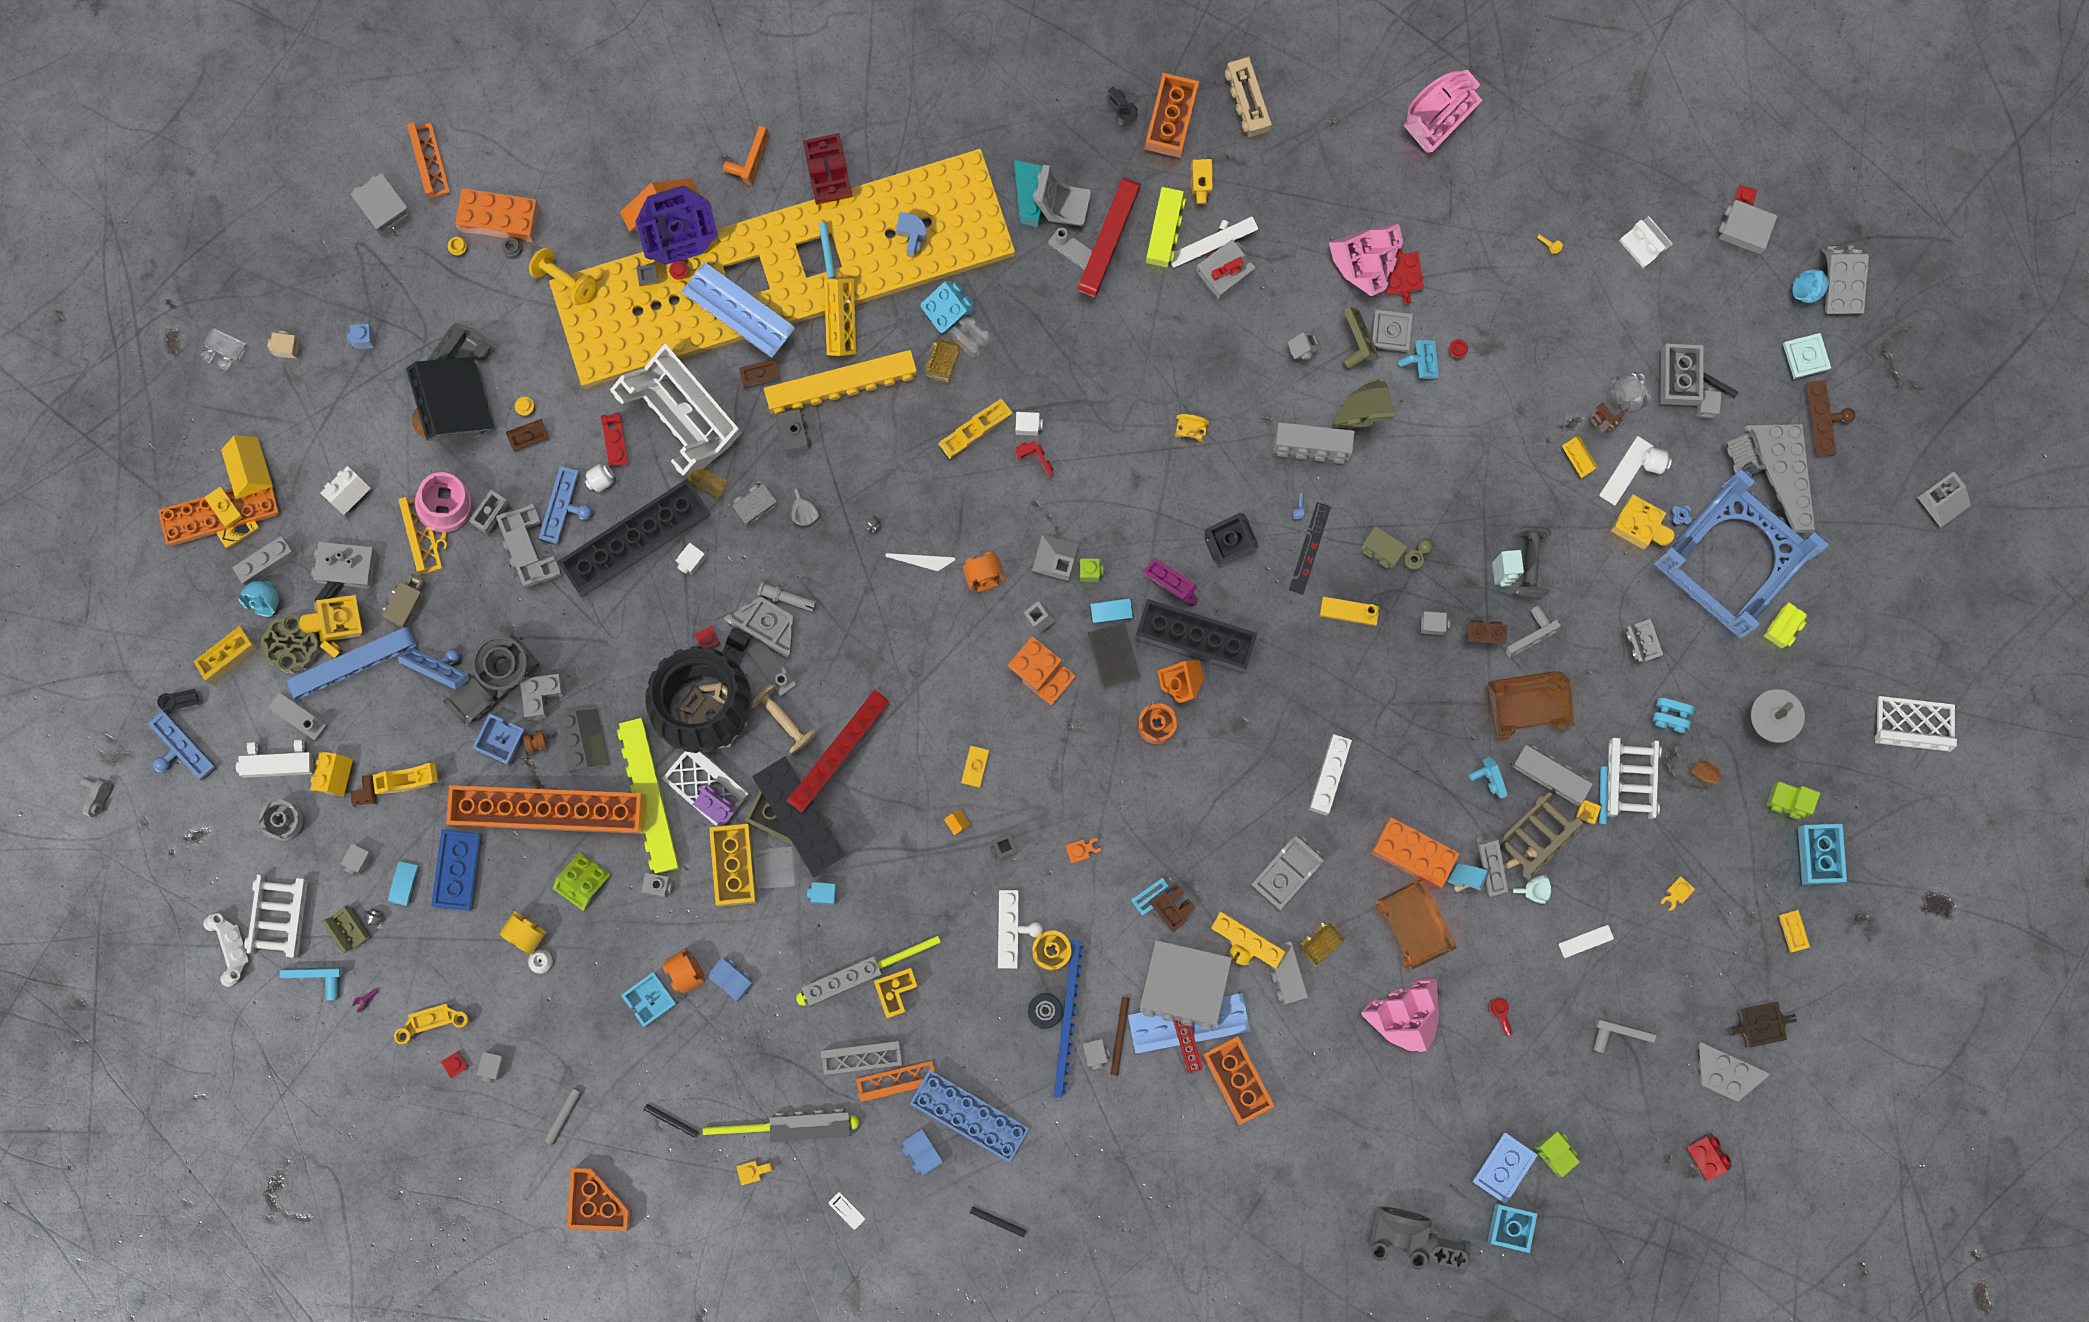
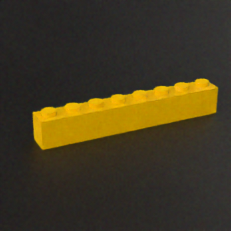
M911 350L765 387L764 391L770 413L777 415L786 412L785 410L801 409L807 404L818 405L822 403V400H837L841 398V395L848 394V396H852L865 389L866 391H872L880 385L891 386L896 383L895 381H910L917 376Z

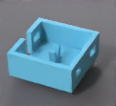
M654 972L621 995L630 1009L635 1007L639 1012H636L635 1016L645 1028L677 1005Z

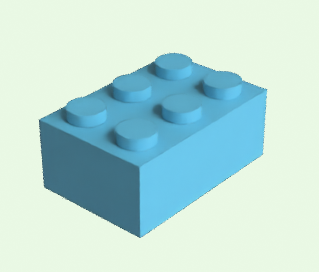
M1843 824L1803 825L1798 827L1802 885L1841 884L1847 882Z

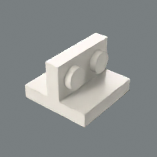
M1649 216L1644 220L1641 219L1631 231L1619 240L1643 269L1673 245Z

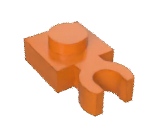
M1098 838L1091 839L1089 844L1086 845L1084 839L1065 845L1071 864L1089 859V852L1099 853L1101 848L1094 849L1092 847V844L1097 842Z

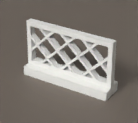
M1879 696L1877 698V734L1875 735V743L1951 752L1957 746V739H1955V705ZM1883 702L1890 703L1894 710L1888 714L1883 709ZM1903 704L1909 705L1913 710L1908 716L1900 709ZM1927 707L1932 714L1926 718L1919 709ZM1940 709H1949V718L1945 720L1938 711ZM1895 711L1904 718L1898 724L1890 716ZM1914 713L1923 720L1917 726L1909 718ZM1933 715L1941 722L1937 728L1928 720ZM1886 718L1894 726L1891 730L1882 729V722ZM1906 720L1913 730L1905 732L1899 725ZM1925 723L1932 732L1924 734L1919 727ZM1944 725L1949 730V736H1943L1938 729Z
M699 750L698 753L685 751L662 777L667 784L691 805L694 803L692 798L696 797L697 799L699 796V783H708L710 786L712 782H719L722 785V793L719 795H723L725 798L726 795H734L738 799V802L734 805L737 808L752 794L705 752ZM687 755L693 759L694 768L683 769V760ZM704 769L708 772V781H698L697 770ZM694 770L695 782H684V771ZM680 771L681 783H673L669 779L670 775L673 772ZM695 784L696 795L688 796L685 793V785ZM696 808V809H697L699 812H701L707 819H709L716 827H720V825H719L718 823H716L714 820H712L710 817H708L706 814H704L702 811H700L698 808Z

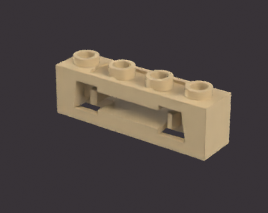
M1247 57L1229 62L1225 70V76L1232 85L1230 87L1231 95L1233 98H1236L1238 103L1236 104L1237 113L1242 115L1243 118L1241 122L1243 131L1247 132L1248 137L1269 132L1272 124L1250 58ZM1246 79H1248L1247 87L1255 108L1251 116L1249 114L1250 107L1242 83H1246Z

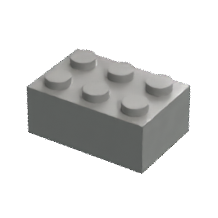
M1666 343L1662 347L1660 404L1698 406L1703 401L1704 345Z

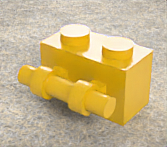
M319 752L318 759L315 760L314 764L316 766L314 776H311L310 780L312 783L310 790L344 797L353 759L334 753Z

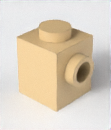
M279 331L278 333H272L271 338L268 339L267 346L273 356L296 358L299 340L295 335H290L289 332Z

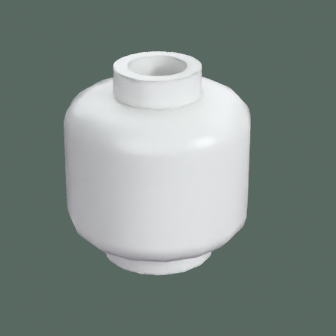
M1651 447L1642 456V465H1644L1646 471L1662 474L1671 466L1672 459L1669 458V453L1666 450Z
M598 464L586 472L587 480L585 483L590 490L594 489L597 492H601L613 484L615 476L608 465Z

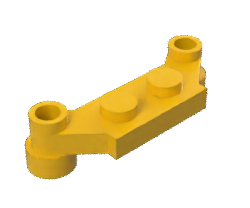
M443 1004L409 1014V1020L403 1028L395 1032L394 1039L399 1044H407L416 1033L451 1023L459 1028L465 1027L469 1022V1018L466 1013L457 1012L450 1009L448 1004ZM463 1016L464 1022L460 1023L459 1018ZM404 1033L407 1035L405 1040L402 1039Z

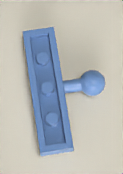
M560 466L539 534V540L558 544L567 512L575 513L583 520L589 519L592 516V509L589 505L575 506L570 504L579 471Z
M410 648L398 656L399 663L455 690L469 681V674L448 665L459 662L460 653L456 649L448 650L445 653V657L441 660H437L414 648Z
M161 711L148 723L171 749L164 757L160 756L154 760L153 767L156 771H166L169 767V762L175 756H178L199 780H202L215 768L164 711Z

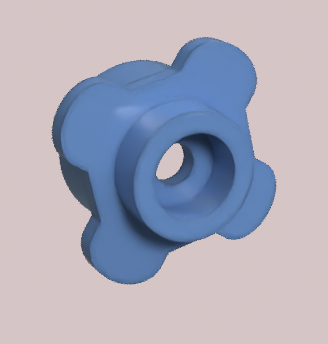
M1688 505L1673 507V522L1676 525L1691 523V508Z

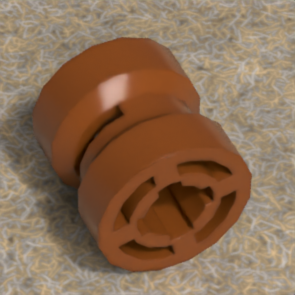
M542 730L537 731L533 735H523L528 754L534 753L536 749H547L546 739Z

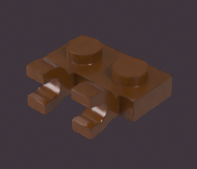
M1177 884L1169 890V893H1166L1163 889L1149 901L1172 932L1187 922L1188 919L1185 915L1195 909V906L1189 899L1185 900L1180 908L1173 902L1184 894Z

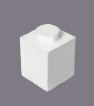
M1016 412L1015 435L1038 436V430H1042L1043 419H1039V413Z
M689 542L675 561L678 564L677 568L681 572L693 575L706 559V556Z

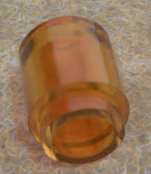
M1701 759L1695 763L1691 770L1695 777L1709 786L1712 784L1716 785L1722 776L1719 774L1720 769Z

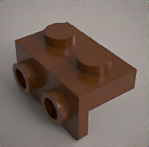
M1602 402L1589 416L1591 417L1592 424L1595 427H1599L1604 433L1607 430L1611 432L1623 421L1622 417L1625 415V412L1622 411L1614 417Z
M1472 620L1466 625L1465 633H1468L1469 642L1506 644L1507 625L1501 622L1483 623L1480 620Z

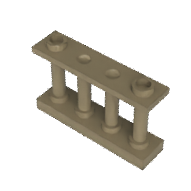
M1550 792L1546 795H1541L1536 801L1537 804L1505 835L1501 834L1497 838L1500 851L1503 848L1506 849L1524 866L1523 876L1528 881L1584 828L1583 822L1578 817L1574 821L1569 820L1550 803L1553 800ZM1544 808L1565 826V830L1561 834H1556L1537 817ZM1532 822L1551 839V844L1547 847H1542L1523 829ZM1516 835L1521 837L1537 852V857L1533 861L1528 860L1509 843Z

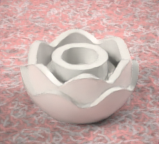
M537 949L529 956L528 964L533 972L543 974L552 967L553 959L547 950Z

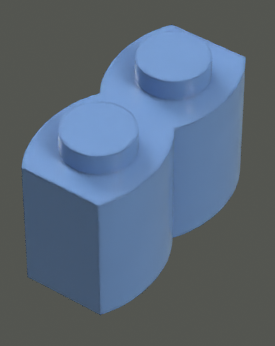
M721 958L707 977L738 1001L752 985V982L749 981L752 977L743 970L741 973L735 969L736 964L729 958L726 960Z
M923 1129L902 1141L904 1146L901 1149L907 1157L911 1156L914 1160L912 1166L917 1174L922 1173L924 1176L943 1163Z

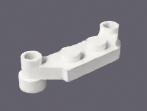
M219 913L211 914L205 918L203 924L206 930L217 931L228 967L227 971L221 975L220 981L224 986L231 987L237 983L244 964L249 961L238 925H232Z

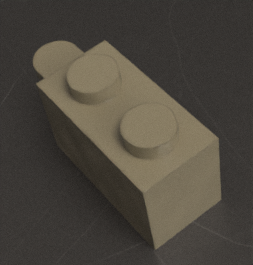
M411 574L406 584L400 582L398 586L396 585L392 590L390 602H387L382 609V616L403 628L408 627L424 597L420 590L425 580ZM412 583L417 584L415 589L411 587Z

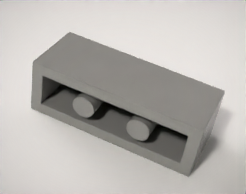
M280 536L232 568L240 581L246 586L252 581L262 579L297 555L287 540Z
M1291 941L1279 944L1278 946L1286 950L1287 953L1277 969L1272 967L1271 976L1273 982L1278 984L1279 990L1276 992L1279 1002L1283 1001V1004L1286 1005L1306 999L1308 996Z

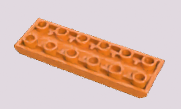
M273 487L239 499L235 498L233 489L225 490L224 492L241 514L242 519H244H240L228 528L223 525L204 497L158 510L166 545L174 546L249 522H257L278 515L279 511Z

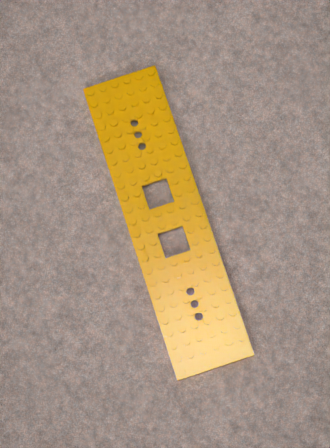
M981 149L851 188L853 196L851 198L816 205L814 199L717 229L718 236L702 254L681 260L688 267V275L682 280H676L671 277L669 272L671 264L665 265L655 260L647 259L643 252L570 274L577 280L585 275H591L595 278V292L592 298L582 305H575L571 302L570 292L572 289L557 279L549 280L582 388L593 387L618 379L623 374L643 369L664 344L680 360L745 340L741 335L681 293L703 263H707L726 277L724 267L760 257L770 289L752 294L751 296L791 325L825 315L824 279H828L827 272L806 278L796 245L821 238L820 223L825 222L827 224L828 235H832L842 266L834 269L835 278L833 279L854 278L855 305L1014 257L1015 250ZM900 212L915 215L921 220L929 219L932 222L929 227H925L926 242L921 241L920 250L915 253L914 258L907 256L906 250L909 238L895 235L893 238H887L885 235L888 230L896 232ZM655 264L658 284L640 287L636 266ZM843 283L844 293L847 291V283ZM673 296L680 298L679 303L676 305L669 303L670 298ZM654 302H660L662 306L659 310H653L651 305ZM847 303L844 304V309L848 308ZM637 307L643 309V313L640 316L633 314V310Z

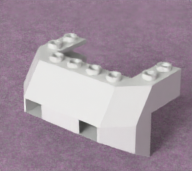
M666 344L660 348L643 369L623 374L610 389L616 400L621 404L644 398L648 402L649 407L654 409L660 416L661 421L666 423L672 430L673 435L678 437L684 444V447L680 450L683 456L674 458L671 461L676 470L683 476L705 468L727 450L742 433Z

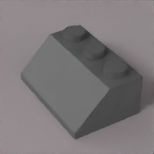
M597 709L578 710L557 715L567 767L571 774L609 766Z

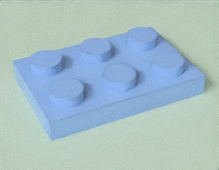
M1504 1132L1472 1182L1506 1204L1538 1155Z

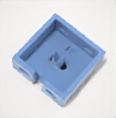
M489 713L472 748L510 766L526 730L512 723H509L510 727L505 725V720Z

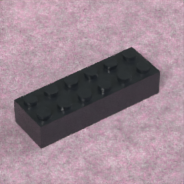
M1147 599L1135 639L1245 673L1257 633Z
M786 756L752 776L813 878L847 858L813 800L802 813L786 801L801 782Z

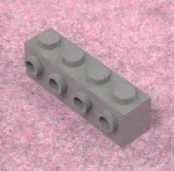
M1533 745L1523 746L1511 767L1573 804L1579 806L1583 803L1593 785L1589 782V778L1581 774L1579 776L1572 772V768L1564 764L1561 766L1550 755L1546 754L1544 756Z

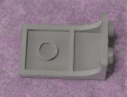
M1043 165L1042 171L1038 173V188L1034 191L1033 197L1048 221L1083 226L1090 204L1091 191L1089 189L1069 186L1061 182L1051 166Z
M1828 244L1827 247L1822 248V252L1827 258L1829 279L1825 313H1864L1869 254L1856 244H1846V247Z
M1294 836L1251 884L1279 910L1287 904L1324 862L1322 859L1323 855L1318 850L1309 848L1307 846L1309 843L1302 836Z

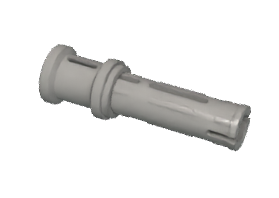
M765 580L761 581L757 593L759 597L762 595L771 598L773 602L779 600L809 610L810 612H813L816 600L783 590L780 585L774 586L766 583Z

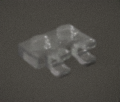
M211 328L203 342V345L207 348L202 351L200 357L203 358V361L211 363L216 352L224 355L219 359L217 365L220 366V369L227 372L233 360L239 361L247 345Z

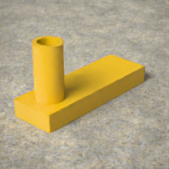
M1323 597L1320 617L1376 626L1380 606Z

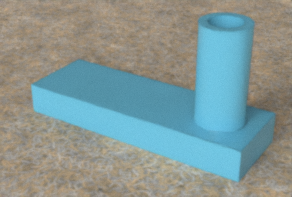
M343 967L283 968L280 970V978L325 977L326 1000H338L337 977L343 975Z

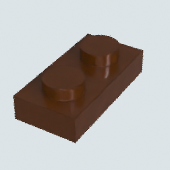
M776 359L739 368L744 387L781 379Z
M542 418L506 432L513 451L549 438Z

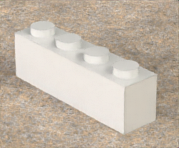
M1334 734L1330 738L1308 810L1326 816L1329 814L1352 740Z

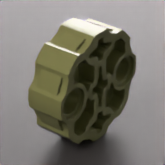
M287 615L280 619H274L268 624V629L261 637L265 659L271 665L286 673H296L302 669L307 670L314 664L317 655L321 653L320 645L322 643L319 640L318 631L304 633L298 625L295 629H290V624L293 621L299 623L300 617L297 615ZM278 631L281 636H286V637H285V638L280 637L276 632ZM273 639H274V640H275V643H272V644L270 645V644H269V641L271 642V641H273ZM292 641L296 643L294 645H291L290 647L286 645L288 643H292ZM312 642L314 647L307 648V645H311ZM297 650L303 651L306 654V656H304L302 652H299ZM292 659V665L285 667V661Z

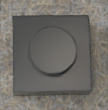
M655 264L636 266L640 287L658 284Z

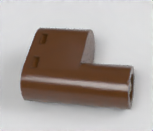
M373 775L362 776L363 789L350 791L351 803L354 807L376 804Z

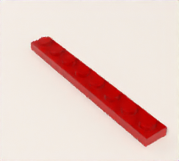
M874 689L786 801L802 813L890 701Z

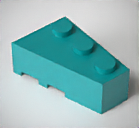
M1014 160L1020 224L1038 227L1042 211L1033 196L1035 189L1038 188V173L1042 171V166Z

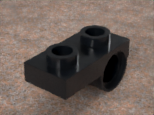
M1112 86L1107 91V98L1117 107L1116 121L1121 126H1128L1137 120L1138 109L1132 102L1129 103L1125 99V95L1120 89L1117 90ZM1126 112L1129 114V117L1123 118L1120 114Z
M733 628L727 637L722 653L732 658L738 664L752 637Z

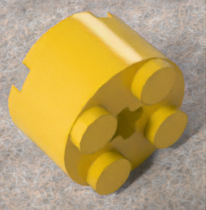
M514 911L499 935L522 951L532 955L547 932L539 926L536 927L537 924L530 919H525L524 916Z
M1054 930L1046 931L1035 939L1032 947V956L1040 968L1047 971H1056L1063 968L1069 961L1071 945L1067 937L1061 932ZM1054 946L1057 954L1048 955L1049 951L1046 948Z

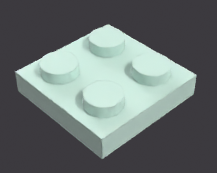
M1821 333L1783 343L1793 379L1831 369Z

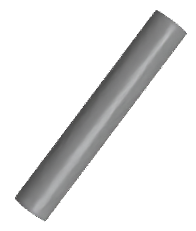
M572 1088L544 1142L553 1145L581 1092Z

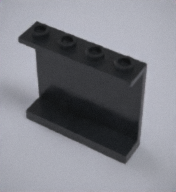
M474 357L416 361L406 368L426 441L434 440L440 435L480 431L481 435H484L494 429Z

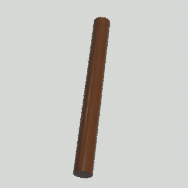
M1122 997L1110 1075L1118 1076L1130 999L1128 997Z

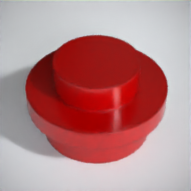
M682 261L672 263L669 268L671 277L676 280L684 279L688 275L687 265Z
M1456 339L1451 342L1449 352L1455 358H1462L1468 352V345L1465 341Z

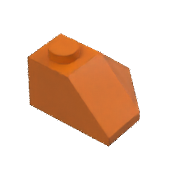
M1200 660L1183 661L1157 670L1161 689L1174 696L1177 702L1183 703L1197 697L1204 680Z

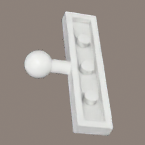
M999 890L998 969H1018L1019 933L1038 937L1043 933V926L1039 922H1033L1029 926H1019V890Z

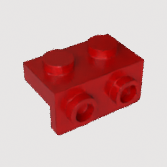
M1712 1133L1707 1134L1706 1137L1687 1147L1707 1181L1728 1172L1732 1167L1730 1157L1726 1153L1724 1154L1719 1139L1713 1136Z

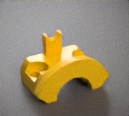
M1177 415L1178 423L1175 437H1191L1204 442L1206 427L1210 421L1195 415Z

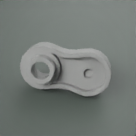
M83 777L81 784L92 790L84 802L82 810L84 814L94 817L102 811L103 802L111 790V783L104 779L94 782Z

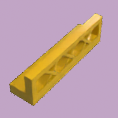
M854 278L824 279L827 355L844 356L856 354ZM843 283H847L846 293L843 291ZM845 303L848 304L847 312L844 311ZM846 321H847L848 324H849V328H848L847 332H846L845 326H844V324L846 323ZM848 340L849 350L845 351V343Z
M406 497L398 499L417 572L423 575L443 569L438 549L435 547L436 540L433 530L426 527L422 533L416 528L419 519L417 514L412 512L411 504H415V498L410 500ZM424 537L430 539L432 543L428 551L421 548V542ZM429 555L436 558L437 566L426 567L425 561Z

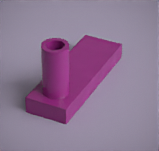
M1156 558L1143 571L1146 577L1185 601L1189 606L1197 603V597L1194 594V591L1198 588L1196 584Z

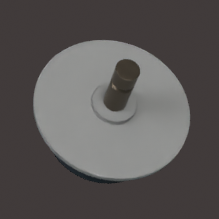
M1773 689L1762 693L1755 700L1751 709V721L1754 729L1762 738L1771 742L1782 743L1793 739L1800 733L1804 725L1805 713L1801 702L1796 696L1785 690Z

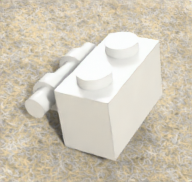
M346 466L337 473V476L330 483L324 486L325 488L320 494L341 514L345 515L371 488Z

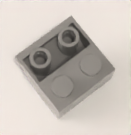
M1954 471L1917 497L1940 528L1971 506L1966 486Z

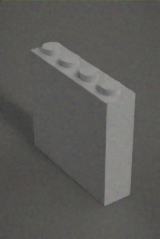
M1155 940L1140 1012H1143V1015L1147 1017L1160 1016L1163 1020L1169 1022L1178 1020L1186 1026L1199 1025L1201 1029L1208 1031L1216 1029L1232 958Z

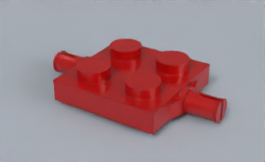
M1401 247L1395 256L1397 261L1393 272L1389 273L1387 279L1389 283L1386 293L1387 295H1402L1404 305H1407V300L1408 305L1412 304L1410 293L1424 289V282L1418 251L1403 253Z

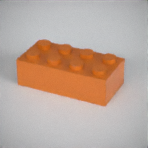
M1167 73L1162 74L1144 150L1181 158L1199 81Z
M462 188L455 225L462 232L502 238L512 237L522 241L533 242L540 206L536 199Z
M1392 817L1387 820L1371 851L1372 855L1438 890L1445 884L1460 854Z
M1238 1036L1202 1054L1238 1125L1275 1107Z

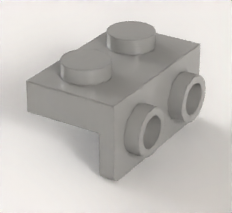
M1653 619L1627 626L1628 631H1626L1628 640L1633 643L1634 649H1632L1636 660L1646 662L1665 655Z

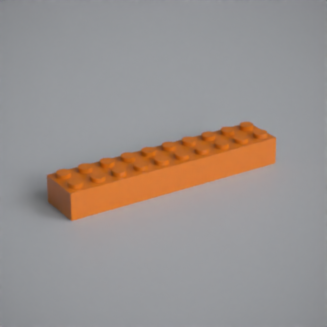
M449 785L446 824L463 827L643 834L646 795L623 792Z

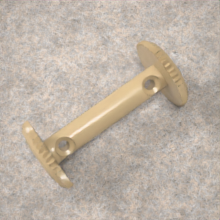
M770 684L751 700V709L761 703L766 706V709L788 734L795 738L796 743L790 749V753L795 754L805 748L815 738L817 731L813 729L805 735L802 734L791 718L771 699L770 695L777 686Z

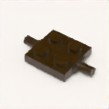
M1778 1001L1739 1009L1741 1025L1730 1027V1031L1737 1030L1730 1033L1731 1035L1743 1033L1748 1048L1787 1040L1786 1024L1797 1022V1019L1789 1020V1018L1796 1017L1795 1014L1784 1016L1780 1011Z

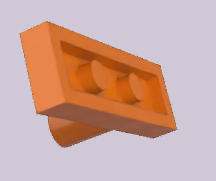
M759 126L745 166L725 161L723 171L741 176L745 184L752 185L770 137L767 128Z

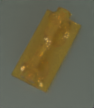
M704 469L689 473L687 476L692 485L718 499L728 483Z

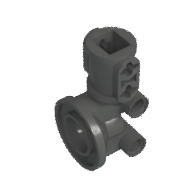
M515 635L510 637H490L480 643L473 654L472 670L474 675L467 673L469 674V681L456 690L453 688L448 689L442 696L443 702L462 723L470 726L494 705V697L498 701L505 698L511 692V688L522 680L525 673L527 675L532 673L540 665V662ZM504 658L511 661L510 670L505 674H499L496 669L498 661Z
M1385 1206L1378 1207L1372 1237L1366 1242L1367 1250L1377 1261H1383L1388 1257V1247L1392 1245L1405 1248V1258L1416 1270L1435 1265L1454 1269L1458 1274L1462 1275L1467 1270L1471 1253L1470 1241L1463 1240L1460 1243L1438 1238L1437 1234L1430 1233L1432 1219L1411 1211ZM1381 1246L1379 1250L1374 1251L1376 1247ZM1415 1255H1419L1417 1259L1413 1260Z

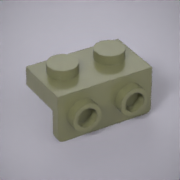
M349 905L342 907L332 917L322 921L327 932L331 934L337 947L343 953L356 949L370 937Z

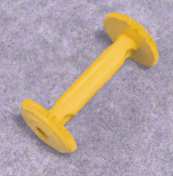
M542 248L533 255L529 264V272L533 277L541 278L548 273L572 289L570 299L575 305L585 304L592 298L596 289V281L593 276L585 275L577 280L553 264L555 254L550 248Z

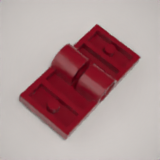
M836 133L803 140L816 205L853 197L840 134Z

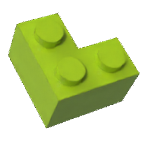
M1778 781L1773 784L1767 805L1771 806V810L1782 813L1784 811L1789 813L1791 818L1801 820V818L1813 815L1820 792L1804 786L1795 788Z
M1549 1132L1533 1148L1558 1177H1564L1579 1163L1577 1159L1578 1154L1569 1146V1140L1562 1132Z

